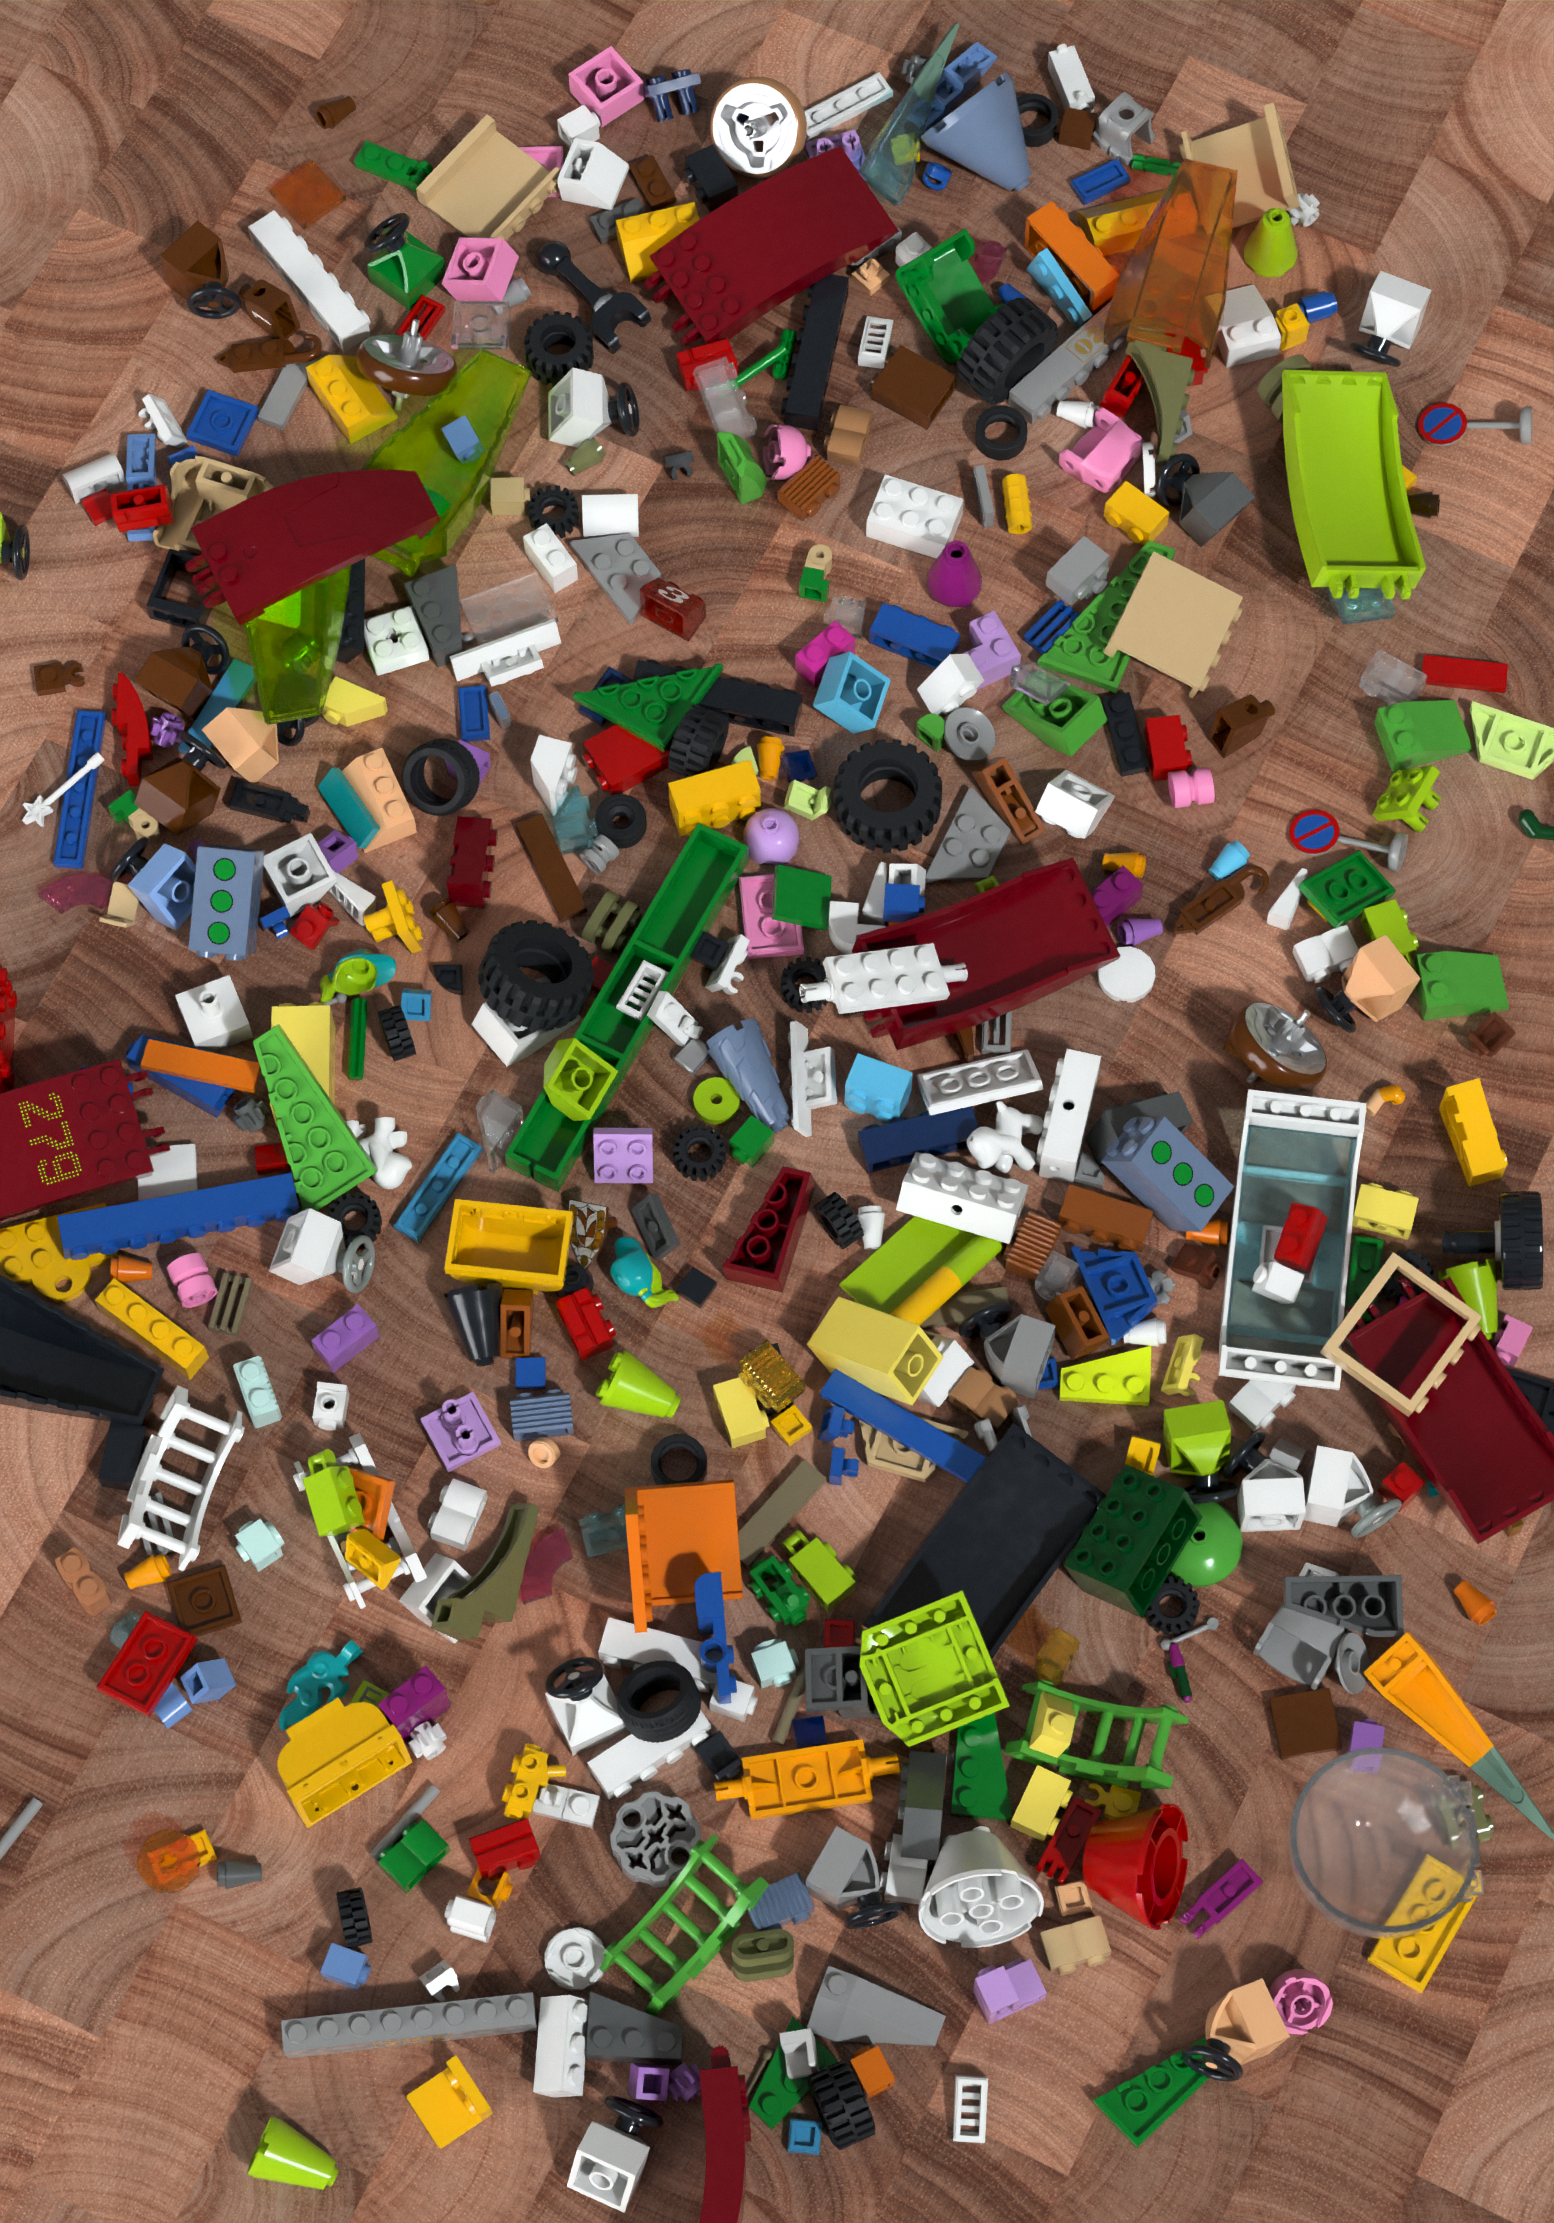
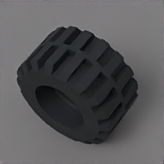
M555 311L554 315L551 316L546 313L542 315V320L537 318L533 321V326L528 327L527 335L524 338L526 363L529 372H533V377L536 380L541 378L542 384L548 385L552 383L554 387L573 367L589 371L588 368H592L594 359L592 333L589 331V326L586 322L582 323L581 318L577 315L572 318L569 312L560 315V311ZM556 344H565L572 347L569 352L562 355H554L546 351L549 347Z
M697 704L691 706L683 716L674 735L668 757L669 769L686 777L714 770L726 742L729 729L728 717Z
M844 2060L808 2075V2087L813 2102L832 2144L837 2149L842 2150L875 2135V2123L866 2098L853 2070Z

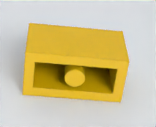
M1125 481L1105 503L1104 517L1111 526L1119 527L1126 532L1132 541L1145 546L1149 540L1154 541L1168 525L1169 511Z

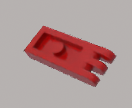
M1074 1796L1035 1870L1041 1873L1045 1868L1046 1862L1051 1864L1046 1876L1052 1879L1057 1868L1062 1870L1057 1882L1063 1885L1102 1811Z

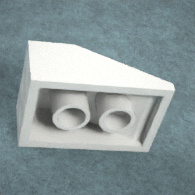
M1254 284L1202 297L1226 368L1279 354L1281 335L1272 312Z
M546 976L535 980L541 983L552 984ZM485 1002L479 1009L472 1026L507 1067L529 1057L578 1022L581 1017L578 1014L573 1021L558 1029L554 1027L553 1030L543 1031L542 1028H538L537 1031L527 1030L528 1027L522 1025L520 1028L512 1025L513 1022L508 1019L503 1020L498 1016L499 1012L492 1010L487 1002Z

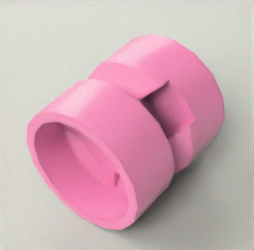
M1209 767L1192 769L1191 774H1188L1185 770L1168 773L1169 794L1174 809L1189 807L1192 801H1195L1198 805L1214 803V784Z
M187 1254L177 1258L168 1265L167 1271L173 1285L178 1286L177 1295L182 1307L192 1308L200 1306L217 1295L218 1291L211 1275L207 1274L209 1270L202 1254Z

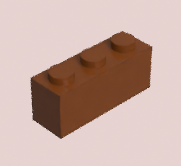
M1069 1184L1059 1213L1058 1222L1062 1224V1229L1070 1234L1082 1233L1099 1243L1110 1242L1117 1244L1124 1251L1142 1252L1154 1211Z

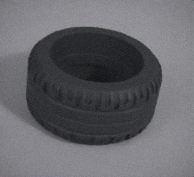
M438 738L416 747L408 755L403 765L401 778H403L402 782L406 796L408 795V799L417 809L434 816H445L462 809L473 800L479 788L480 772L476 759L473 758V754L464 745H460L459 742L451 739ZM430 755L442 757L454 768L458 786L452 799L436 795L427 785L424 776V766Z
M659 1660L641 1665L625 1678L617 1693V1707L627 1729L632 1735L642 1741L659 1743L677 1738L691 1728L700 1713L701 1696L691 1673L684 1666L674 1661ZM666 1690L679 1691L675 1700L667 1707L655 1712L639 1711L643 1703L652 1695Z

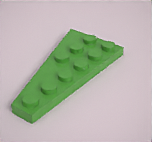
M1149 540L1132 558L1121 574L1110 582L1108 588L1090 603L1075 619L1065 634L1060 636L1054 642L1052 648L1038 659L1037 665L1116 693L1132 656L1117 650L1112 658L1104 654L1103 651L1153 551L1173 560L1176 549Z
M277 1024L253 1040L262 1075L266 1080L269 1091L268 1096L275 1111L277 1127L288 1164L291 1166L296 1192L299 1194L302 1204V1211L308 1208L317 1211L375 1174L378 1169L280 1024Z

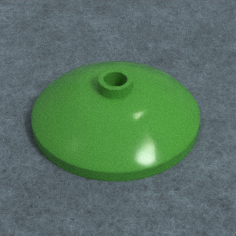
M1215 1502L1195 1504L1202 1515V1519L1169 1572L1168 1577H1174L1176 1581L1182 1578L1184 1579V1584L1190 1583L1193 1587H1206L1224 1580L1237 1566L1243 1545L1241 1530L1232 1514ZM1195 1533H1201L1203 1534L1204 1539L1201 1541H1197L1193 1537V1535Z

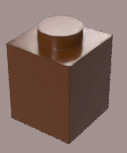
M1066 107L1064 116H1059L1055 132L1060 133L1059 144L1090 151L1093 132L1096 130L1097 113Z

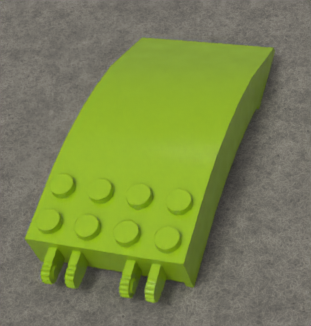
M1283 370V438L1286 471L1295 527L1311 587H1329L1333 598H1341L1343 588H1346L1350 599L1358 597L1360 588H1381L1385 599H1393L1395 588H1397L1402 599H1409L1411 589L1416 588L1426 570V564L1407 498L1397 423L1399 414L1386 372Z

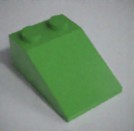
M1039 670L1002 705L1006 713L1050 748L1070 757L1107 721L1099 696Z
M1455 700L1405 701L1378 708L1374 725L1392 772L1473 751Z
M1453 951L1416 955L1414 965L1416 973L1421 978L1416 985L1423 1021L1509 1009L1498 955Z

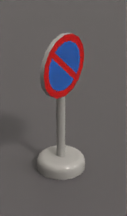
M1438 403L1426 408L1420 415L1418 430L1424 441L1434 446L1443 447L1458 442L1466 433V429H1520L1521 443L1531 445L1532 406H1525L1521 409L1520 422H1467L1466 415L1461 408L1454 404Z
M1322 810L1302 812L1294 818L1289 827V839L1292 846L1298 852L1305 855L1318 856L1325 854L1333 849L1338 842L1388 853V868L1393 872H1400L1404 863L1408 845L1407 833H1397L1390 847L1340 836L1337 820L1331 814Z

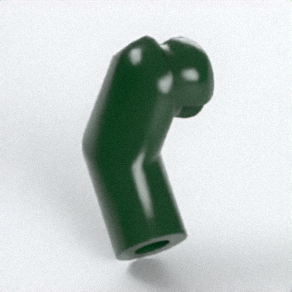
M1529 809L1520 812L1518 823L1527 837L1531 839L1554 840V826L1541 825L1534 812Z

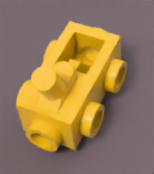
M525 1744L521 1755L515 1754L510 1772L515 1773L512 1784L506 1783L501 1801L506 1802L504 1816L514 1820L528 1818L532 1811L538 1788H546L549 1778L566 1777L565 1764L547 1765L549 1754L542 1752L543 1749L539 1746Z

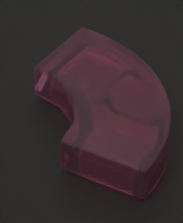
M72 875L50 884L39 893V896L61 914L69 908L78 905H93L102 910L110 902L114 882L97 875Z
M564 1528L542 1539L528 1557L521 1584L523 1604L552 1596V1581L555 1572L562 1564L573 1559Z

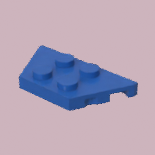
M1078 1246L1071 1247V1256L1093 1306L1110 1337L1108 1340L1111 1346L1115 1345L1157 1306V1298L1137 1253L1129 1251L1113 1252L1109 1249H1098V1252L1080 1251Z

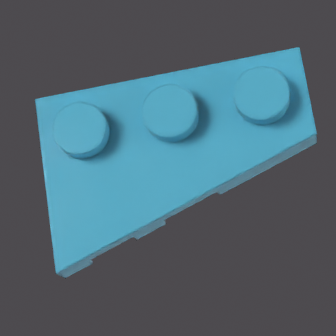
M1048 248L1038 253L1026 270L1064 312L1068 321L1074 324L1077 329L1090 320L1093 316Z

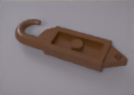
M305 334V339L314 342V347L305 352H296L292 342L284 338L232 344L231 349L217 356L215 360L217 364L232 369L233 373L282 368L288 364L305 363L314 360L322 350V342L314 334Z
M1247 865L1228 878L1222 879L1179 910V918L1173 934L1194 932L1198 935L1239 906L1245 896L1241 882L1251 875H1257L1261 878L1262 886L1258 891L1260 894L1264 893L1270 884L1267 872L1257 865Z

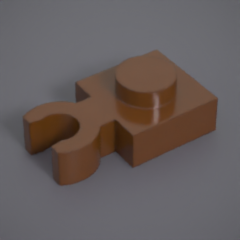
M62 662L34 666L38 696L66 692L65 685L71 684L74 687L85 685L83 676L74 677L75 673L84 672L82 664L73 663L67 669H63Z

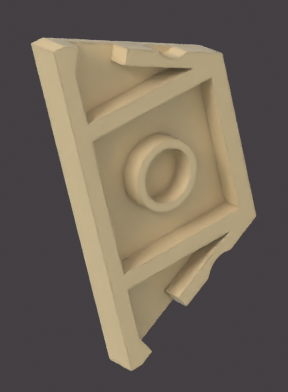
M920 1418L962 1444L968 1438V1431ZM859 1420L867 1466L921 1482H926L940 1468Z

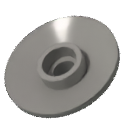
M962 707L954 710L946 718L944 724L945 741L951 751L958 757L967 761H980L992 752L995 746V731L991 722L983 713L973 708Z
M1352 1632L1346 1633L1341 1638L1337 1655L1334 1658V1668L1339 1675L1344 1689L1350 1694H1359L1364 1690L1368 1681L1363 1672L1369 1667V1658L1362 1638Z

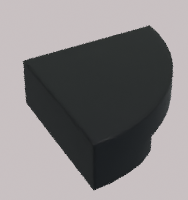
M462 964L433 965L434 974L440 986L450 993L463 995Z

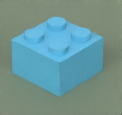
M852 652L830 657L813 707L853 734L873 729L876 726L891 680Z
M857 1053L845 1083V1105L855 1113H868L874 1115L877 1120L890 1124L891 1121L901 1118L904 1114L911 1096L913 1073Z

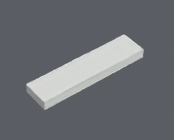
M880 72L805 110L807 121L805 142L893 97V90Z

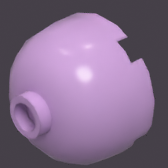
M776 808L762 809L755 812L747 820L743 831V844L749 846V857L757 864L782 865L788 862L797 852L799 829L793 817L785 811Z

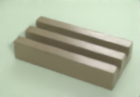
M223 1273L208 1325L209 1331L238 1337L253 1286L252 1278L246 1277L244 1279L238 1275L230 1276L229 1273ZM229 1283H232L231 1291L229 1294V1298L220 1326L217 1325L218 1320L220 1317ZM239 1285L244 1288L233 1326L229 1328L228 1323Z

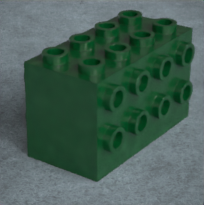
M1125 1464L1122 1471L1114 1477L1112 1487L1106 1497L1099 1502L1094 1517L1083 1528V1535L1075 1548L1069 1551L1064 1566L1083 1592L1142 1618L1201 1521L1202 1515L1186 1490Z

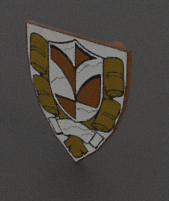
M569 1199L568 1211H573L574 1215L570 1239L579 1264L588 1269L602 1250L607 1229L616 1228L618 1222L616 1217H608V1206Z

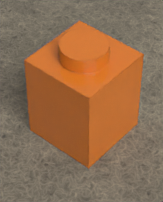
M867 2045L853 2053L854 2058L850 2060V2067L866 2099L895 2085L896 2079L879 2046L871 2049Z

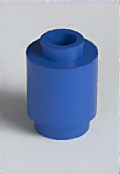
M1321 291L1298 299V305L1309 324L1330 318L1333 313L1338 311L1337 301L1332 292L1326 293Z

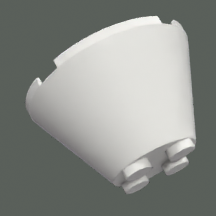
M979 1826L972 1831L948 1835L943 1838V1846L918 1908L919 1922L924 1932L943 1944H946V1940L961 1942V1947L979 1948L1007 1942L1028 1931L1032 1927L1031 1922L1036 1916L1041 1917L1044 1908L1043 1895L1039 1886L996 1835L990 1833V1829L985 1826Z

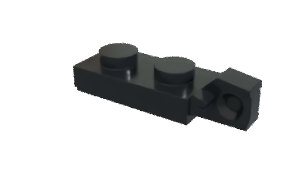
M240 780L237 781L229 803L230 810L282 823H291L292 819L307 823L311 813L309 806L298 803V799L292 797L291 793Z

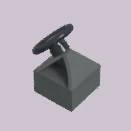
M1186 453L1177 454L1164 464L1158 475L1156 485L1158 497L1163 504L1171 507L1181 505L1179 524L1200 547L1204 546L1239 515L1255 498L1233 472L1200 474L1197 460L1192 455ZM1182 462L1178 472L1174 473L1172 477L1167 478L1170 470L1177 463ZM1190 466H1191L1192 474L1188 472ZM1171 486L1176 488L1179 497L1169 498L1165 488Z

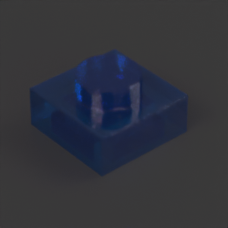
M809 750L785 753L780 757L789 783L794 779L802 782L812 780L817 776Z
M823 1716L793 1720L797 1749L828 1744Z

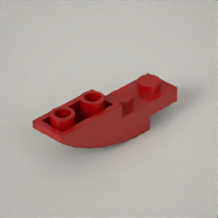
M121 672L118 673L117 683H113L112 687L113 700H117V708H112V724L117 725L119 734L122 736L123 751L127 750L126 759L121 761L122 776H127L129 786H140L142 761L153 760L151 732L138 693L126 675Z

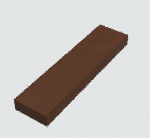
M542 813L516 823V829L560 921L564 922L588 912L587 906Z

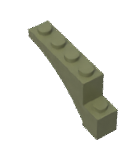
M1135 318L1130 330L1125 354L1132 357L1150 391L1156 412L1158 429L1155 466L1163 467L1171 457L1175 456L1178 443L1173 441L1175 434L1180 435L1184 419L1179 418L1181 410H1186L1190 394H1186L1185 391L1187 385L1191 386L1194 379L1195 370L1191 369L1193 359L1166 352L1169 337L1165 336L1167 326Z
M532 1503L513 1504L510 1506L499 1540L484 1565L463 1588L451 1597L438 1599L431 1626L432 1629L457 1640L478 1639L483 1619L491 1623L512 1622L516 1611L520 1586L523 1581L526 1560L530 1552L533 1531L537 1523L538 1506Z

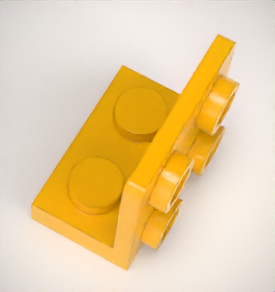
M457 2055L446 2062L448 2068L409 2093L406 2097L439 2149L444 2148L493 2114L491 2107Z

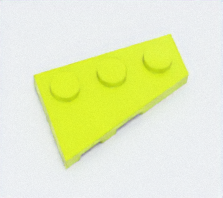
M1152 1346L1061 1368L1059 1401L1149 1406Z

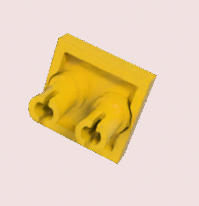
M392 880L381 884L388 904H386L384 909L363 916L369 933L372 932L377 943L399 935L411 954L422 951L419 940L424 939L419 924L415 923L412 916L415 914V910L410 898H407L403 888L398 889Z

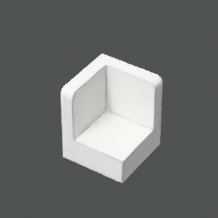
M811 2028L779 2033L781 2047L785 2053L789 2079L808 2077V2075L819 2071L816 2041Z

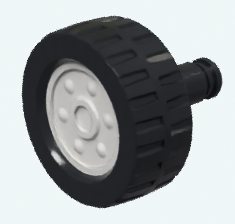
M1535 1191L1501 1193L1499 1196V1221H1494V1229L1455 1230L1452 1232L1444 1230L1442 1232V1252L1444 1254H1448V1252L1456 1254L1495 1253V1261L1500 1262L1501 1286L1504 1290L1541 1289L1543 1287L1541 1194Z

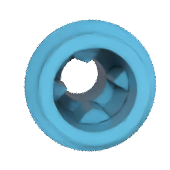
M1234 840L1231 844L1227 843L1212 864V867L1208 869V872L1219 882L1247 864L1250 854L1242 844Z

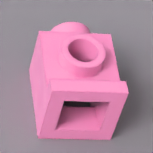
M1507 1314L1492 1345L1496 1346L1495 1352L1502 1363L1514 1367L1533 1327Z

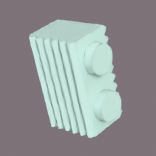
M256 1356L234 1364L233 1368L254 1428H260L280 1421L282 1414L262 1357Z

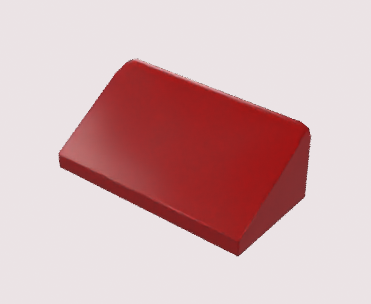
M282 1142L254 1146L255 1165L258 1175L291 1170Z

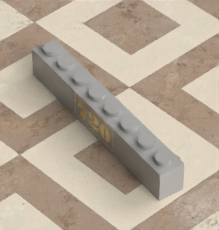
M1160 257L1009 391L1008 405L1019 411L1031 425L1038 419H1044L1050 413L1051 408L1057 402L1064 401L1076 385L1081 386L1095 368L1100 369L1103 367L1113 352H1119L1123 349L1129 338L1135 318L1146 321L1152 318L1156 319L1162 314L1167 304L1171 301L1175 302L1180 298L1183 293L1184 276Z
M533 1992L281 2020L283 2052L287 2059L538 2030Z

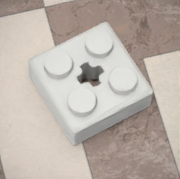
M407 606L364 619V641L376 675L379 676L429 660L428 648L413 606ZM397 638L398 642L393 643L391 639Z

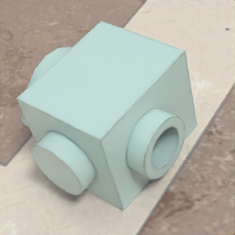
M261 1519L256 1522L249 1521L235 1535L239 1544L235 1547L236 1551L244 1562L250 1560L258 1572L283 1556L281 1546L285 1543L269 1520L265 1523Z
M781 1639L768 1640L754 1647V1652L751 1653V1662L761 1689L771 1685L781 1687L792 1682V1678L796 1677L795 1667L799 1666L794 1648L788 1649L786 1642H782Z

